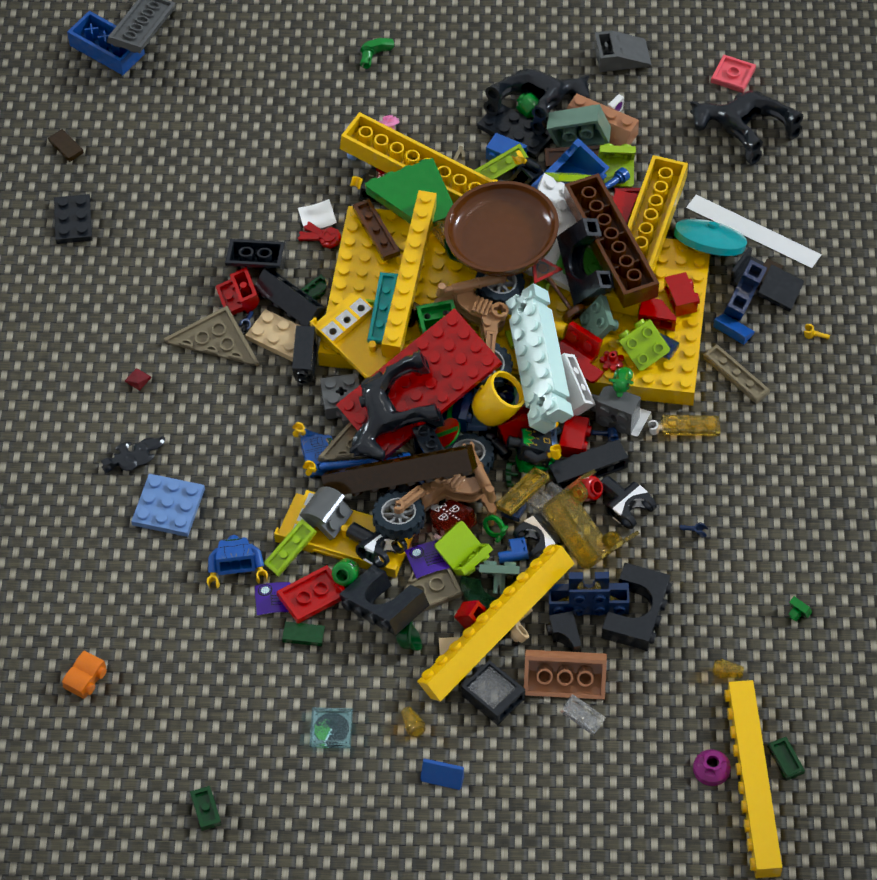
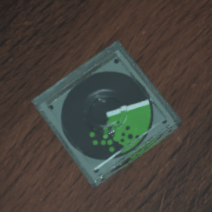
M312 707L310 747L351 748L353 709Z

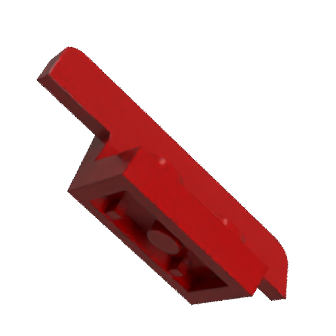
M572 321L568 324L565 338L559 343L561 355L563 353L575 355L587 382L596 383L603 376L604 372L592 365L598 358L603 340Z

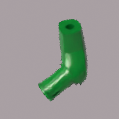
M377 38L365 42L360 49L362 53L360 66L368 69L371 67L373 55L383 51H391L394 47L393 39Z

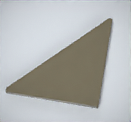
M228 306L164 338L166 344L253 366L260 365Z
M349 422L318 456V461L371 458L363 456L354 457V453H349L353 437L358 432ZM408 442L405 443L390 457H397L401 452H410V455H414L413 445Z
M432 532L428 534L425 543L436 541ZM451 568L436 571L418 579L412 571L406 586L407 588L411 584L424 591L429 602V606L424 611L463 596V592Z

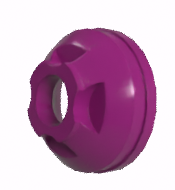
M718 750L702 751L693 763L695 777L698 781L708 786H717L724 783L729 778L731 772L728 757ZM715 758L719 764L716 767H710L707 764V760Z

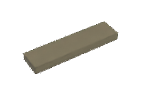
M716 344L703 354V358L755 404L770 394L769 388L719 345Z

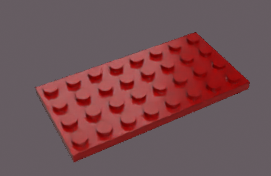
M454 308L372 376L379 371L384 373L387 366L397 363L405 356L412 355L414 352L421 350L423 356L427 359L431 373L419 374L411 372L403 375L395 381L388 396L396 412L435 403L437 408L443 413L499 368L502 362ZM361 384L336 404L357 431L368 420L366 407L362 408L359 402V396H362ZM425 422L410 424L395 432L379 436L376 442L385 451V458L383 460H386L412 439L411 428L425 424Z

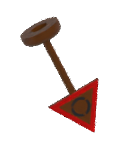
M543 258L536 265L532 266L533 282L536 284L547 279L568 309L563 315L562 320L564 323L569 324L577 320L586 310V307L583 304H577L573 307L570 305L551 278V276L563 271V269Z

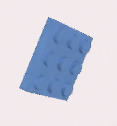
M149 474L133 515L132 525L188 537L205 491V486Z

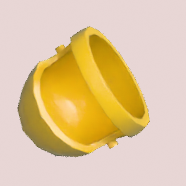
M497 371L487 379L485 385H481L474 395L471 404L474 416L486 426L494 427L504 423L514 416L525 403L522 385L508 372ZM496 377L506 378L516 387L519 394L517 405L508 404L497 394L494 388V379Z

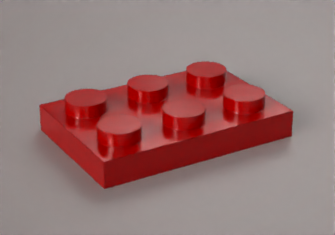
M326 565L278 590L277 597L299 624L342 601L339 594L345 588L335 583L332 578V571Z

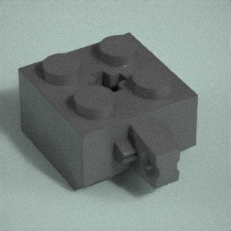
M357 373L320 378L326 420L341 417L343 427L350 422L336 404L359 386Z
M610 385L603 387L600 395L591 394L596 404L590 408L596 412L595 422L603 427H614L619 433L631 435L640 417L641 397L629 392H624L622 397H617L616 391Z

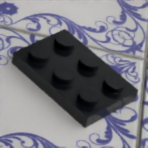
M90 194L54 197L56 244L93 241Z

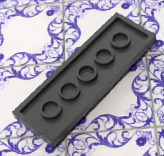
M137 0L108 36L107 43L113 44L115 47L128 49L134 53H141L175 9V2L169 0Z

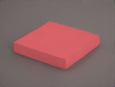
M723 55L711 77V83L744 93L756 69V65Z

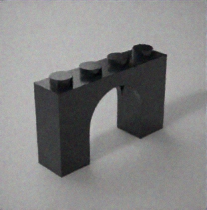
M582 218L557 236L574 306L577 304L589 306L600 295H606L615 289L611 271L596 270L587 276L583 266L586 248L602 236L598 219Z
M624 563L619 583H629V592L645 597L649 601L651 609L647 614L637 618L608 612L602 627V639L648 651L650 644L654 645L657 633H654L655 628H659L662 621L660 613L665 611L668 600L665 599L666 595H670L672 591L671 575Z
M375 565L368 568L339 594L342 600L341 604L346 611L355 613L359 618H364L370 624L377 625L384 632H390L395 636L429 606L424 591L411 584L393 600L383 604H373L382 593L392 586L386 571Z

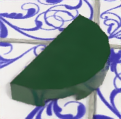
M320 274L301 290L315 300L320 299L325 294L327 288L325 277Z

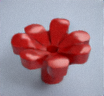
M605 351L603 356L600 357L599 362L604 363L602 366L604 371L610 368L611 372H615L617 368L624 367L622 363L624 356L618 355V351Z

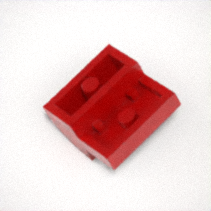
M245 267L230 274L231 279L215 286L223 307L228 306L232 315L244 310L248 314L259 304L258 294L249 271Z

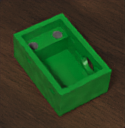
M453 299L416 306V319L420 335L455 308Z

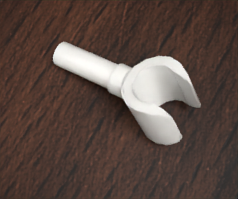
M651 420L648 422L649 432L652 435H656L659 433V430L675 429V424L658 425L657 421Z

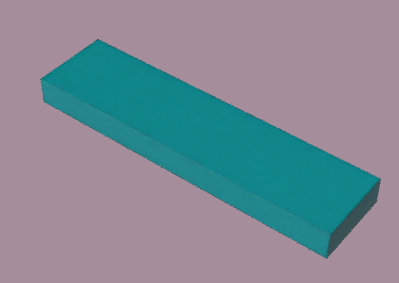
M380 272L367 339L368 343L375 341L376 344H382L398 274Z

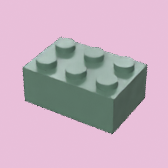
M600 104L549 112L547 130L557 148L571 147L577 138L586 146L609 143L611 126Z

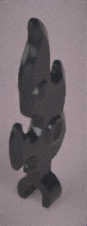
M165 437L143 439L134 445L133 451L128 450L132 442L119 444L115 448L119 453H114L113 458L101 460L103 471L108 473L118 465L122 470L131 471L137 466L149 463L154 458V454H149V452L160 448L165 442Z

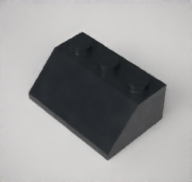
M230 239L225 266L230 268L247 267L248 269L284 270L286 261L285 242Z

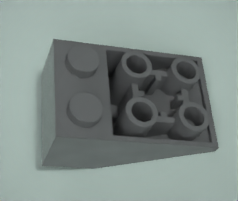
M612 30L595 32L594 49L600 72L650 67L652 65L644 38Z

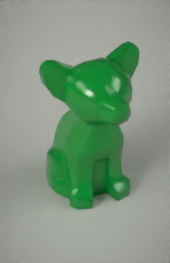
M618 368L613 375V379H609V382L613 383L617 397H622L623 393L629 389V385L634 384L631 381L633 372L630 368Z

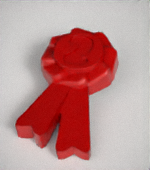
M308 221L307 225L304 226V230L307 232L300 231L298 240L320 241L323 247L330 249L338 246L342 237L338 229L329 227L321 230Z

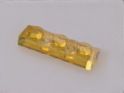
M662 415L661 418L663 435L720 436L719 416Z
M534 467L496 503L497 509L512 516L550 480L549 474Z

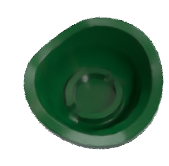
M411 621L395 636L396 641L403 649L419 651L422 649L421 637L413 625V621Z

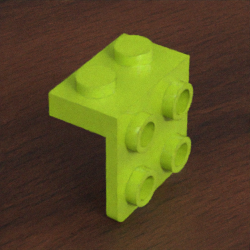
M609 143L600 145L598 157L610 167L605 173L607 177L603 180L604 184L613 178L615 171L623 167L628 170L630 179L623 184L617 183L613 187H633L636 146L629 144L614 146Z
M642 318L634 324L635 328L631 331L626 329L618 335L619 339L616 340L640 371H643L670 352V347L651 319L644 320Z
M463 521L457 522L434 544L437 552L453 572L459 576H469L476 570L475 566L486 561L490 556L489 553L493 550L489 544H481Z

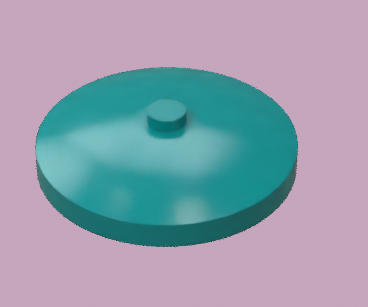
M685 219L677 222L674 229V236L681 243L695 250L713 255H740L745 251L747 239L740 232L714 221Z

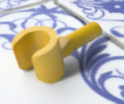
M812 324L805 325L804 336L807 339H811L814 336L825 339L830 338L828 334L815 331Z

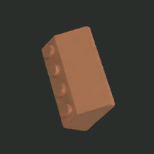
M576 93L567 109L600 103ZM600 104L611 126L609 144H616V146L623 144L631 145L638 135L639 120Z
M526 650L524 670L525 695L605 700L607 654Z

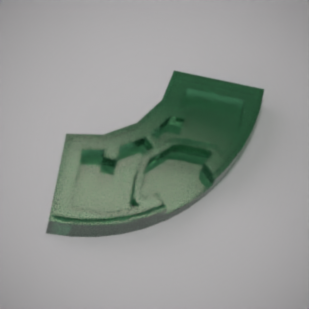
M461 576L460 588L467 601L479 600L488 609L490 604L497 599L485 592L481 585V580Z

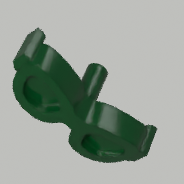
M509 461L506 464L505 480L507 487H514L511 476H518V472H511L512 466L515 465L513 461Z

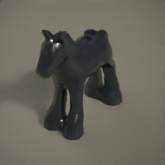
M532 68L518 70L514 75L505 77L500 82L486 88L485 94L488 100L483 105L484 110L487 114L496 116L501 109L502 99L506 96L532 93L539 101L532 109L534 118L530 123L532 132L542 135L547 129L545 118L548 116L549 111L555 108L565 95L571 94L575 96L577 93L590 98L589 84L587 83L589 75L576 79H557Z
M750 90L744 94L740 92L733 101L723 105L707 102H690L692 106L690 113L693 114L695 129L699 132L704 130L712 119L719 122L727 133L737 138L744 145L745 158L750 165H754L760 160L762 156L760 147L763 145V141L746 125L752 118L772 116L784 124L785 131L791 140L797 138L803 129L800 125L804 117L801 112L795 111L793 108L782 104L778 100L771 99L759 91Z
M421 350L414 352L412 355L405 356L397 363L387 366L384 373L379 371L374 376L367 377L362 381V396H359V402L362 408L366 407L368 420L353 437L349 453H354V457L363 456L382 461L385 458V451L376 442V439L383 434L395 432L410 424L425 422L437 428L445 426L442 413L435 403L396 412L388 396L395 381L403 375L411 372L419 374L431 373L427 359L423 356Z

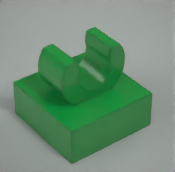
M795 596L790 600L789 603L793 609L788 615L791 619L797 622L801 615L806 618L811 615L812 610L808 605Z

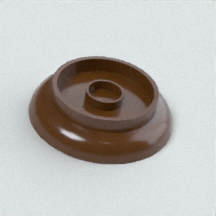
M495 181L479 185L467 191L454 202L445 219L444 234L450 251L463 265L489 276L507 277L528 270L549 253L557 238L559 219L553 203L540 190L521 182Z

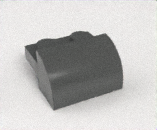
M320 487L299 515L312 528L317 527L329 540H332L339 533L341 526L346 523L353 511L343 501L345 496L331 487Z

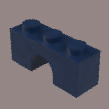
M750 260L724 314L741 321L767 267Z

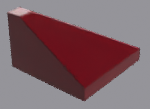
M136 368L127 377L125 382L140 391L151 379V376Z

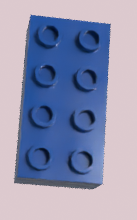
M88 11L67 31L71 47L121 75H124L145 55L144 49L141 53H134L128 49L115 47L113 44L107 43L108 36L115 29L116 25L91 11Z

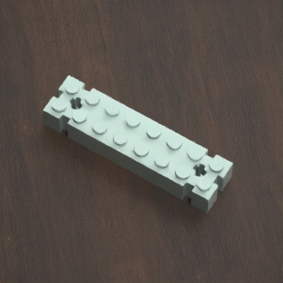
M533 283L522 290L521 296L516 294L505 302L509 308L508 314L511 315L509 323L525 406L530 409L527 414L529 426L546 434L556 427V422L564 423L574 415L571 403L566 401L570 396L552 309L547 307L550 304L549 293Z

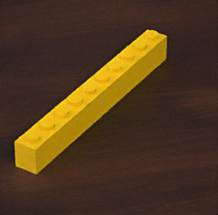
M418 190L381 344L382 356L394 358L403 350L437 206V193Z
M548 545L543 550V553L530 563L526 571L520 573L516 578L517 580L512 585L506 587L503 594L494 600L484 613L476 618V622L471 627L466 628L463 631V635L457 641L451 643L449 649L443 655H440L429 669L422 673V677L417 682L430 699L441 702L575 564L562 546Z
M753 680L729 682L728 690H725L724 694L725 702H729L730 708H727L728 720H732L730 736L731 739H735L733 756L738 759V763H735L736 775H740L741 782H738L739 794H743V801H741L742 813H746L744 830L749 833L747 850L752 853V858L749 860L750 870L754 871L755 878L781 877L782 861Z

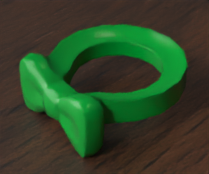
M488 515L483 521V528L486 533L497 538L495 542L499 543L508 530V525H504L503 521L496 515ZM489 520H493L498 524L501 530L500 533H495L489 529Z

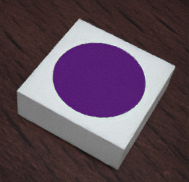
M620 94L617 95L608 104V107L620 112L623 109L624 97Z

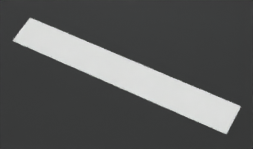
M695 195L686 207L708 219L731 227L742 235L810 268H813L822 255L698 195Z

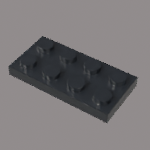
M501 104V109L496 116L486 114L477 123L478 129L491 136L498 133L527 145V155L534 159L553 140L547 129L542 135L532 132L530 127L532 119Z

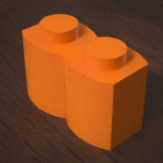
M83 651L73 667L62 680L63 688L85 699L87 695L93 693L95 683L105 676L107 671L105 661Z

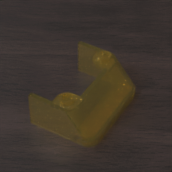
M594 469L580 476L543 506V513L579 565L586 569L595 566L640 534L637 530L622 539L617 532L610 531L603 536L581 503L588 497V490L583 482L596 473Z

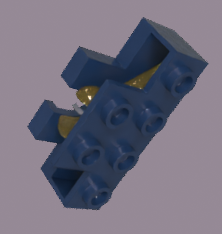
M569 572V584H554L548 591L549 615L571 611L576 616H600L608 612L618 615L629 614V583H609V572H595V580L593 584L589 585L584 584L583 572Z

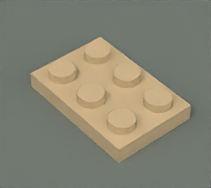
M265 309L246 333L245 337L246 340L293 362L296 326L300 325Z

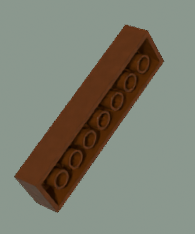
M599 173L565 184L564 199L576 221L578 222L582 218L598 219L602 236L592 242L590 247L603 271H611L615 286L613 290L622 307L626 308L658 297L659 282Z

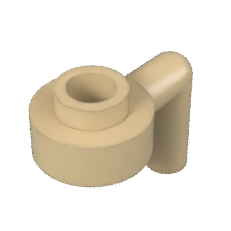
M532 608L510 630L509 635L515 642L523 643L529 638L527 630L520 622L533 611Z

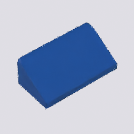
M724 313L714 319V328L743 345L755 333L752 329Z
M423 759L422 782L457 790L461 789L464 779V767Z

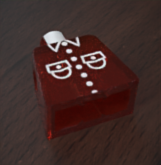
M448 500L441 506L436 504L430 508L433 528L441 537L459 521H463L469 529L477 524L474 510L456 501Z

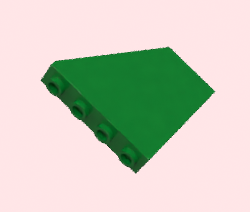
M433 158L423 159L417 164L404 166L401 170L388 172L380 178H372L365 183L366 193L409 224H411L418 190L437 193V206L431 231L444 226L447 213L453 205Z

